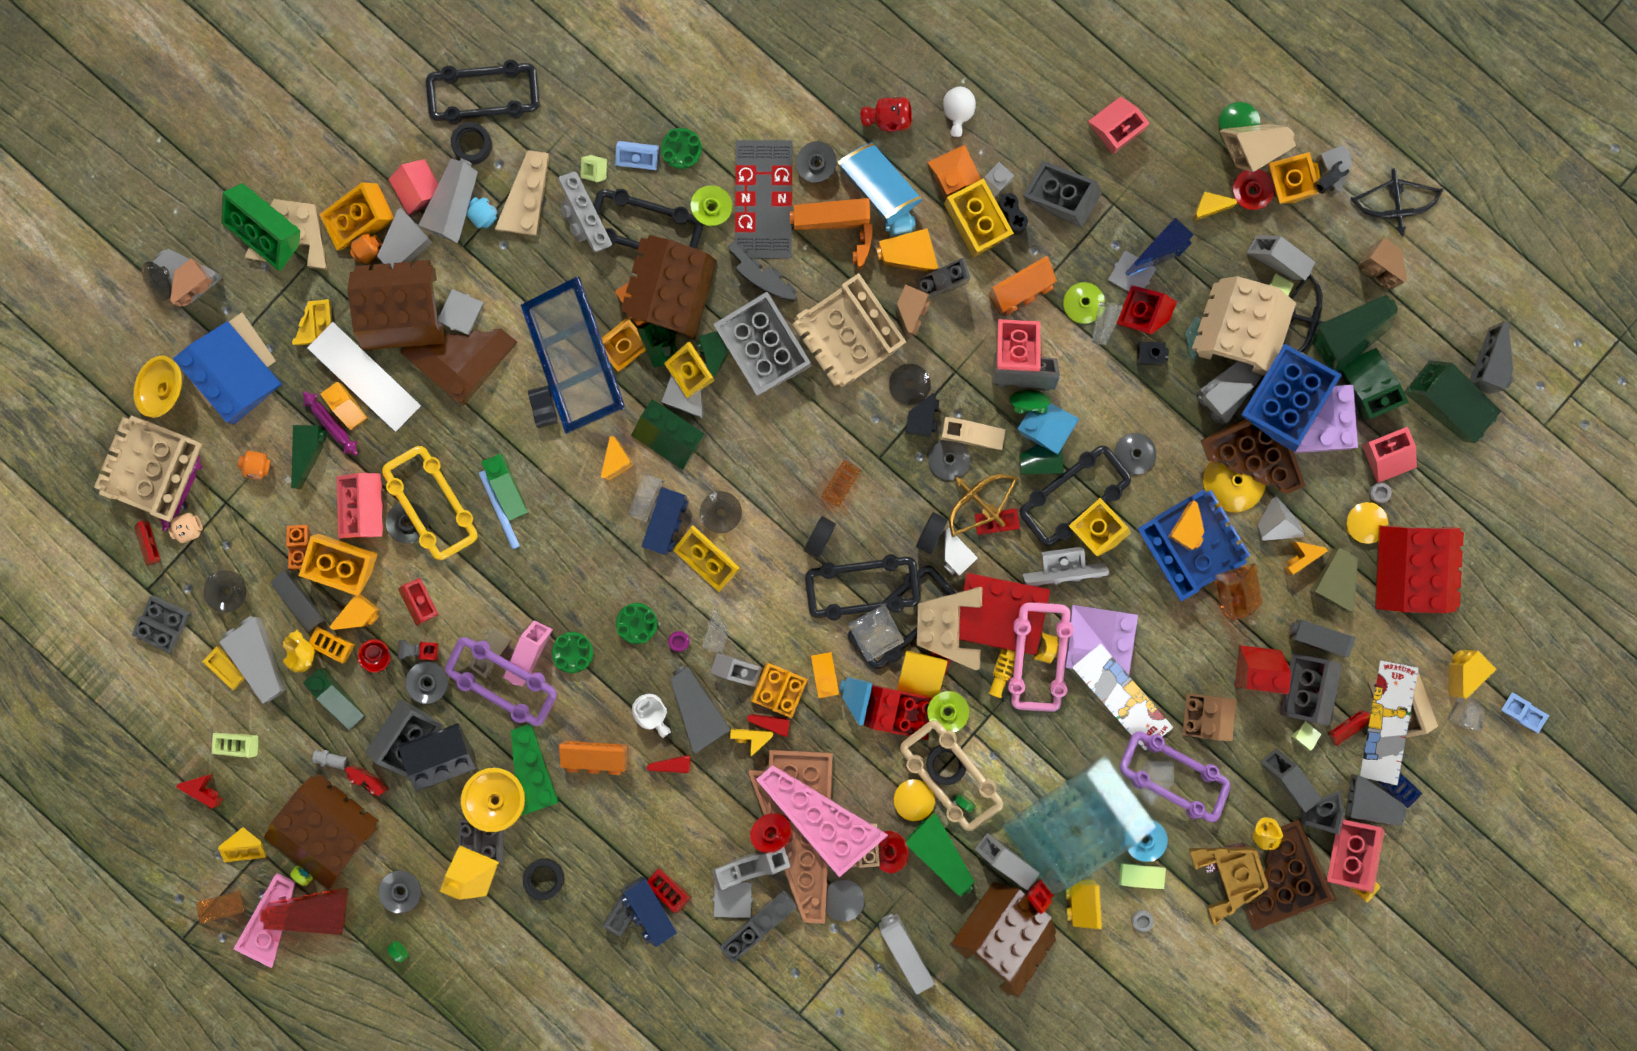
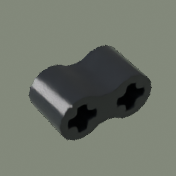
M1007 193L1002 196L998 206L1006 217L1013 233L1016 235L1021 234L1028 224L1027 216L1020 211L1017 196ZM1006 201L1013 204L1011 208L1004 206ZM1015 219L1017 222H1022L1020 227L1018 225H1013Z
M549 385L528 390L536 427L541 428L557 424L558 418Z

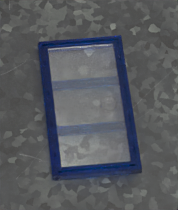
M574 277L521 304L565 433H571L625 409L622 395L580 277Z

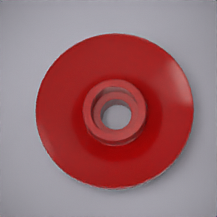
M1257 169L1254 172L1248 170L1241 172L1236 177L1232 190L1233 196L1240 206L1248 210H1259L1271 202L1275 188L1272 178L1263 170ZM1253 188L1255 194H1250L1248 189Z
M766 814L753 824L750 831L751 843L762 853L777 852L789 842L792 832L791 825L780 814Z
M883 831L888 836L878 843L880 864L878 867L886 873L899 872L908 861V846L904 838L897 832Z

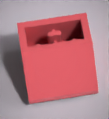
M1119 97L1088 121V124L1112 155L1145 131L1150 124L1135 105L1122 97Z
M1408 427L1361 444L1377 483L1417 468L1416 446Z

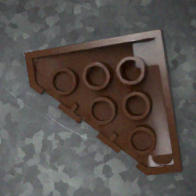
M501 328L493 329L490 332L470 331L469 335H452L447 333L444 334V344L404 347L400 353L456 401L465 406L517 344V341Z
M1246 418L1201 440L1208 461L1213 463L1219 462L1226 465V468L1241 475L1243 473L1253 477V480L1267 486L1269 484L1279 488L1278 491L1285 494L1306 486L1294 451L1273 440Z
M1299 820L1280 827L1283 833L1282 841L1278 848L1272 849L1268 853L1264 874L1269 888L1255 897L1252 904L1248 903L1246 913L1254 931L1337 901L1330 883L1327 882V876Z

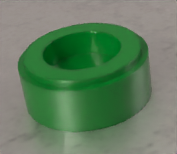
M960 793L955 798V802L967 812H972L976 807L970 799Z
M393 941L387 947L389 955L397 962H402L408 957L407 950L398 941Z

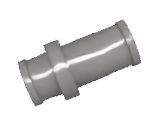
M316 749L312 758V763H318L321 767L330 766L341 770L345 769L347 762L346 756L331 754L328 750L319 751Z

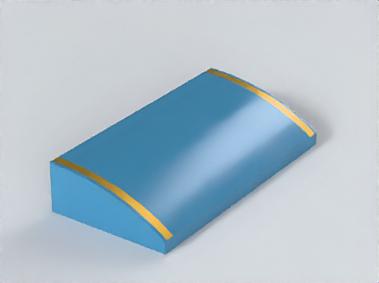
M873 143L866 144L852 151L838 161L840 170L865 198H869L872 207L889 226L923 201Z

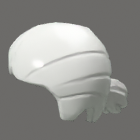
M955 87L946 93L943 107L945 115L953 121V127L950 131L951 136L960 137L962 136V122L968 121L973 116L976 102L973 93L969 89Z
M654 694L639 696L632 706V715L635 721L645 729L656 728L662 738L671 733L670 728L663 723L667 710L662 700Z

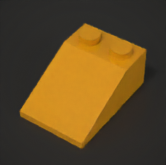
M361 182L319 214L337 251L350 246L362 234L368 233L373 235L392 223L394 219L378 183Z

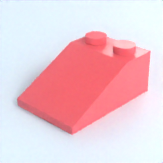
M998 319L996 335L997 369L1040 372V322Z

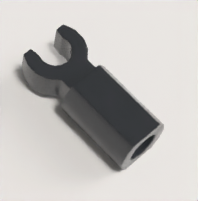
M1342 161L1332 165L1331 170H1328L1314 183V187L1319 193H1325L1338 182L1339 178L1349 173L1348 169L1344 172L1339 170V166L1343 163Z

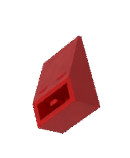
M872 684L863 726L874 730L911 736L930 722L927 709L932 698ZM927 733L921 739L927 740L929 733Z

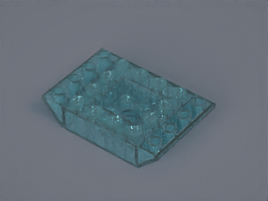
M1103 756L1002 824V826L1030 865L1040 873L1038 876L1049 891L1054 894L1069 889L1136 845L1156 824L1107 757ZM1075 825L1080 826L1083 833L1078 836L1074 835L1071 832V827Z

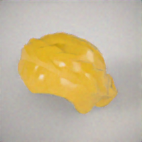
M299 630L291 632L283 641V648L287 652V657L283 660V663L293 672L303 673L312 666L315 651L310 642L303 638Z

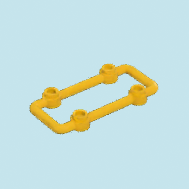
M416 446L386 463L382 468V473L387 481V491L397 497L419 533L420 545L428 549L435 559L445 560L474 543L478 533L472 524V514L463 509L442 475L439 460L431 457L425 447ZM418 454L424 460V470L434 476L456 512L457 524L465 528L469 533L468 537L442 552L436 546L437 539L432 532H427L405 496L402 481L394 478L391 473L392 469Z

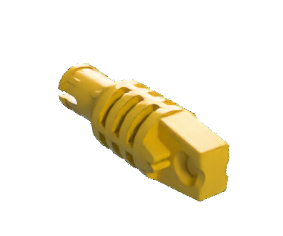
M1001 649L993 671L995 678L988 694L998 698L1002 697L1006 681L1011 679L1014 671L1016 651Z

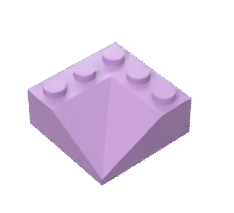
M1353 385L1335 386L1294 453L1352 450L1358 448Z
M1072 605L1070 622L1074 631L1072 636L1068 638L1065 668L1073 669L1072 667L1099 644H1102L1129 675L1138 615Z

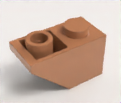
M191 258L174 271L170 298L174 305L179 307L188 305L192 302L195 295L208 290L209 285L213 282L198 261Z

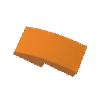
M864 224V230H860V243H864V245H857L856 251H853V264H857V270L863 268L870 251L872 224Z
M308 525L287 526L286 546L289 548V570H301L310 540Z

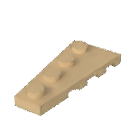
M527 151L495 227L497 231L537 236L549 161L548 153Z

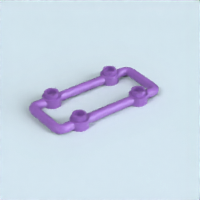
M467 637L460 638L445 666L446 674L456 681L458 688L462 691H469L471 689L509 711L515 722L522 723L526 721L533 726L542 725L557 696L556 690L545 683L544 675L539 672L530 674L490 651V645L486 641L475 642ZM464 646L471 649L472 655L480 660L487 658L526 681L527 687L530 690L546 692L548 696L537 718L530 715L527 705L518 704L515 706L477 684L472 673L464 672L460 674L455 671V664Z
M1141 731L1133 733L1119 766L1122 775L1131 779L1133 787L1136 789L1147 788L1186 809V813L1191 819L1202 818L1208 822H1216L1221 815L1231 787L1229 780L1219 774V769L1215 765L1208 764L1204 766L1166 745L1164 739L1157 734L1149 736ZM1141 740L1146 743V747L1150 752L1156 753L1161 751L1198 771L1205 782L1216 781L1221 784L1222 788L1212 814L1205 811V806L1201 802L1194 801L1190 803L1150 781V777L1146 772L1138 771L1135 773L1128 769L1138 741Z

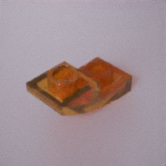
M240 891L196 903L200 924L244 913Z

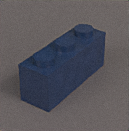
M663 487L661 488L641 547L664 555L672 552L675 545V540H672L674 533L679 532L682 524L679 518L682 512H686L689 501L686 500V495Z
M640 877L620 890L623 895L620 899L626 908L630 907L632 910L631 918L637 927L640 925L644 932L641 935L647 944L651 943L657 947L677 934L645 878Z

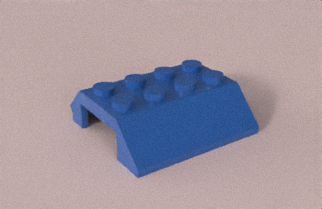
M1203 489L1137 528L1180 602L1197 593L1200 588L1230 570L1237 569L1246 564V558L1250 556L1244 543L1237 545L1236 542L1241 538L1234 526L1231 524L1226 527L1225 523L1230 520L1222 506L1214 507L1219 501L1212 490L1205 492ZM1190 501L1198 503L1204 528L1202 535L1204 540L1197 549L1194 548L1193 550H1187L1168 538Z

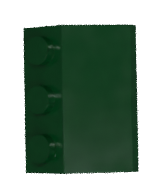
M653 399L640 416L631 434L632 437L681 470H684L706 437L703 432Z

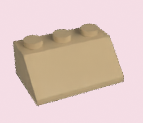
M1419 672L1416 679L1406 738L1427 734L1438 727ZM1377 678L1369 681L1373 696Z

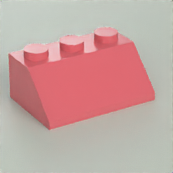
M355 473L336 476L338 539L381 537L384 528L382 522L381 474Z
M1343 820L1340 835L1335 834L1327 882L1374 893L1385 830L1382 827Z

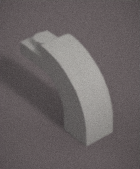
M782 848L774 853H762L759 851L727 862L725 865L711 871L717 889L723 890L751 878L775 874L789 868L790 864L785 849Z

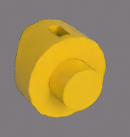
M1041 632V645L1037 650L1036 656L1033 655V659L1050 664L1054 658H1058L1057 636Z
M1266 817L1258 821L1252 833V838L1259 848L1272 850L1279 847L1283 833L1275 819Z

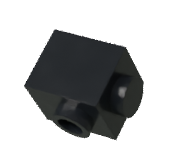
M1140 342L1137 344V365L1162 366L1165 364V361H1168L1169 349L1166 348V342Z

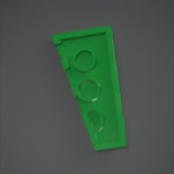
M527 724L511 730L514 774L522 784L525 793V805L521 816L559 803L533 725Z

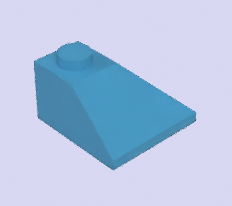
M1050 403L1045 413L1028 411L1018 430L1022 436L1058 455L1079 418Z
M846 677V681H841L839 692L843 693L842 698L857 723L863 726L872 683Z

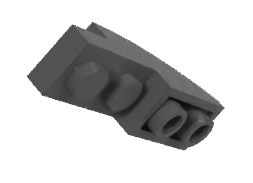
M733 241L728 246L729 251L740 261L736 270L752 285L763 292H768V294L791 302L797 300L795 295L797 291L790 283L786 285L781 280L783 276L776 268L771 269L768 266L761 271L762 265L755 258L751 260L746 255L748 250L741 243L737 245Z
M783 890L739 927L719 948L734 963L764 938L771 929L793 912L797 905Z

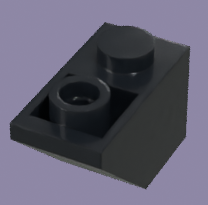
M932 393L908 412L905 434L930 437L931 432L935 433L937 420H933L934 412H938L940 400L936 399L937 394Z

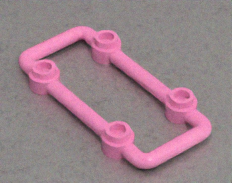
M1025 603L1020 608L1019 618L1013 624L1014 631L1017 634L1014 674L1008 681V688L1012 693L1011 704L1019 710L1054 712L1060 708L1062 697L1067 693V685L1064 682L1068 638L1072 636L1074 631L1070 622V610L1065 605ZM1028 611L1062 613L1061 621L1056 625V632L1060 637L1056 677L1050 684V691L1054 696L1053 703L1019 701L1020 694L1025 690L1022 668L1025 637L1031 630L1030 621L1027 619Z

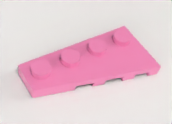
M279 873L275 874L236 943L234 950L270 968L273 967L295 881Z

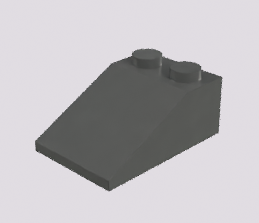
M1043 161L1023 197L1058 218L1082 228L1100 198L1102 191L1097 181Z
M1505 321L1489 327L1467 384L1488 394L1506 390L1513 381L1511 376L1513 361L1509 323Z

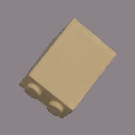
M1274 124L1228 128L1220 131L1236 168L1252 172L1296 146L1293 131L1288 127Z

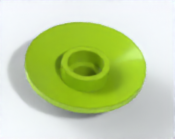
M713 185L704 186L693 195L691 211L695 219L701 224L718 226L730 217L732 200L724 189ZM712 205L715 207V210L709 211L707 207Z
M1081 282L1068 289L1064 296L1063 306L1065 313L1071 320L1080 324H1088L1101 316L1105 307V299L1097 286ZM1083 298L1088 299V305L1082 304Z
M940 692L931 699L928 705L929 721H938L946 730L957 732L968 721V703L964 697L956 692ZM945 708L951 709V713L949 715L944 714Z

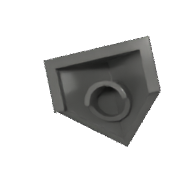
M1341 790L1322 797L1306 813L1303 811L1300 823L1340 835L1344 818Z

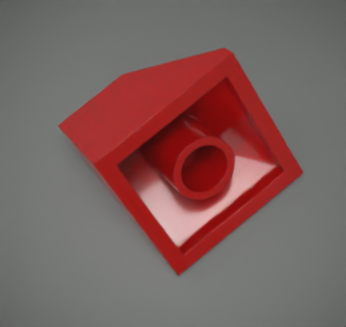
M1131 285L1116 324L1152 334L1170 321L1177 301L1164 293Z

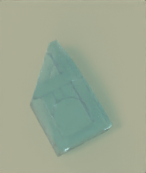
M1197 316L1194 317L1184 333L1190 358L1193 360L1198 353L1193 351L1192 347L1196 336L1200 335L1197 332L1202 320Z

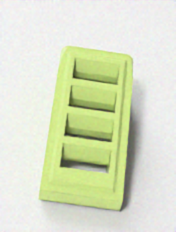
M213 733L212 754L246 758L255 757L258 755L259 737L258 735ZM222 738L224 739V750H221ZM230 739H232V748H231V750H230Z

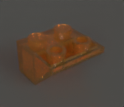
M1255 563L1215 575L1221 610L1229 620L1235 621L1251 616L1263 603Z

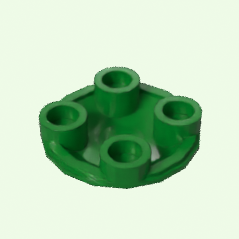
M1234 102L1222 110L1218 123L1220 130L1260 125V117L1252 105L1245 102Z
M687 128L671 129L662 141L661 153L663 159L670 166L676 169H687L698 162L702 154V144L699 136L694 131Z
M1021 390L1013 393L1009 397V402L1014 406V412L1021 414L1026 411L1045 413L1051 399L1047 394L1037 390Z
M635 602L628 604L617 615V633L629 643H646L657 630L658 621L656 614L649 606L643 603Z
M569 632L559 636L552 648V659L556 667L563 672L571 674L579 673L586 669L592 662L594 654L593 646L589 639L577 632Z

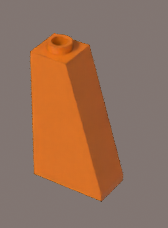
M869 198L794 205V211H790V224H794L795 230L864 228V224H870Z

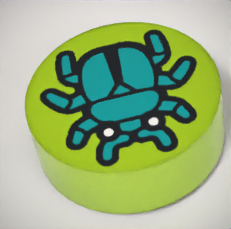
M296 866L290 873L292 879L302 886H307L313 879L300 866Z

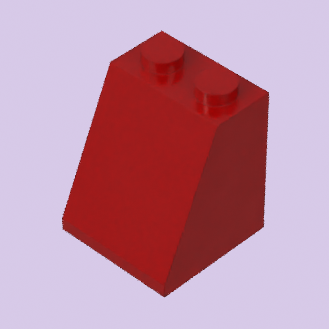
M1239 645L1235 687L1289 694L1291 671L1282 650Z

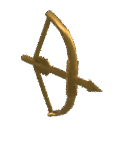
M1006 474L991 475L979 481L971 489L964 483V479L955 477L957 486H961L966 493L959 499L950 513L949 526L953 538L957 534L993 520L1000 526H1005V522L999 517V514L1016 481L1019 480L1018 477ZM994 480H1013L998 510L993 504L987 505L977 496L985 488V485ZM973 498L983 508L982 514L988 519L954 531L953 522L956 513Z

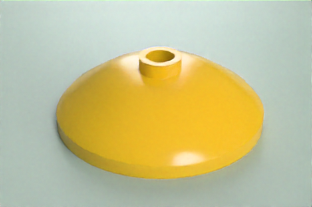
M156 356L146 362L137 375L133 392L135 405L141 414L152 418L159 417L167 413L175 405L182 388V375L178 364L170 357Z
M1210 461L1203 474V489L1205 492L1212 490L1219 503L1214 506L1217 508L1222 506L1224 511L1236 513L1246 511L1259 502L1264 494L1266 485L1253 480V477L1243 473L1241 475L1227 469L1226 465ZM1236 476L1241 479L1240 484L1235 483L1234 479Z
M487 768L474 774L465 784L461 795L462 811L468 822L475 828L486 832H498L512 826L521 816L525 805V793L520 781L512 773L500 768ZM494 797L499 798V803L496 805L492 802Z

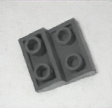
M152 595L149 597L143 615L138 617L132 636L171 653L185 628L191 612Z
M458 819V847L463 846L499 863L503 862L504 830L486 832L475 828L467 819Z

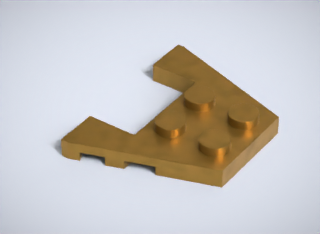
M1255 847L1188 849L1195 869L1213 863L1217 864L1227 899L1207 906L1214 926L1221 923L1220 920L1228 914L1232 915L1235 913L1236 909L1245 902L1249 903L1269 888Z

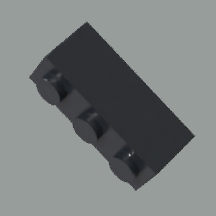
M459 723L398 745L408 778L416 791L476 769L475 753Z

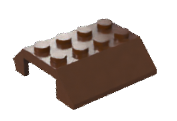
M651 235L648 236V239L641 238L637 253L643 254V257L636 256L632 268V273L638 276L637 278L630 276L626 293L632 295V298L624 297L621 311L627 313L626 318L635 321H645L675 331L677 335L695 340L717 260L706 252L670 239Z
M430 260L415 261L414 267H412L411 262L394 263L393 268L390 263L373 265V270H371L370 265L355 266L354 272H350L347 291L352 327L362 350L445 343L443 323H438L433 289V281H437L436 269L433 268Z
M319 774L316 778L311 776L297 789L271 822L264 838L330 890L343 874V869L365 841L369 840L377 831L375 825L379 820L368 811L362 816L363 807L351 798L346 803L344 800L347 798V795L335 785L329 790L328 787L331 782Z
M993 882L950 945L965 959L972 955L977 957L1004 981L999 988L1005 994L1019 998L1026 987L1025 983H1029L1036 972V967H1039L1046 957V951H1049L1055 943L1056 929L1052 917L1046 912L1040 915L1027 898V895L1020 889Z

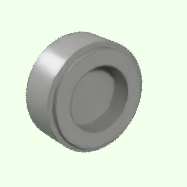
M1386 483L1373 484L1369 489V498L1374 503H1385L1391 498V488Z
M1146 910L1136 911L1131 918L1133 927L1140 932L1149 931L1154 923L1152 915Z

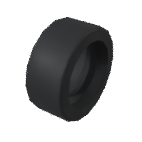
M466 122L459 125L453 131L451 148L459 159L462 158L472 164H479L490 155L492 140L489 133L481 125L474 122ZM476 132L482 136L484 145L479 153L467 155L461 151L459 141L465 133Z
M933 512L918 539L916 548L931 554L948 519Z
M821 516L804 548V552L819 558L836 523Z
M939 745L932 749L927 757V771L938 784H955L965 775L966 767L958 759L959 767L954 775L943 777L937 774L934 769L936 757L944 752L955 755L950 748H944Z
M540 858L533 861L523 874L525 891L537 900L553 898L564 884V872L561 866L549 858ZM548 867L554 872L556 882L551 890L541 892L533 887L531 876L537 868Z

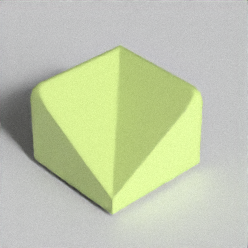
M593 155L581 157V178L595 182L606 179L607 159Z

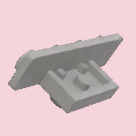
M577 172L560 176L558 182L566 196L560 205L561 213L567 219L572 235L576 237L578 242L584 241L587 238L593 252L611 247L612 242Z
M1082 546L1041 552L1043 571L1023 574V580L1025 585L1039 587L1043 584L1081 581L1084 578H1101L1109 575V570L1104 562L1085 565V551Z

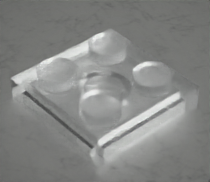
M885 604L847 624L867 662L904 642Z

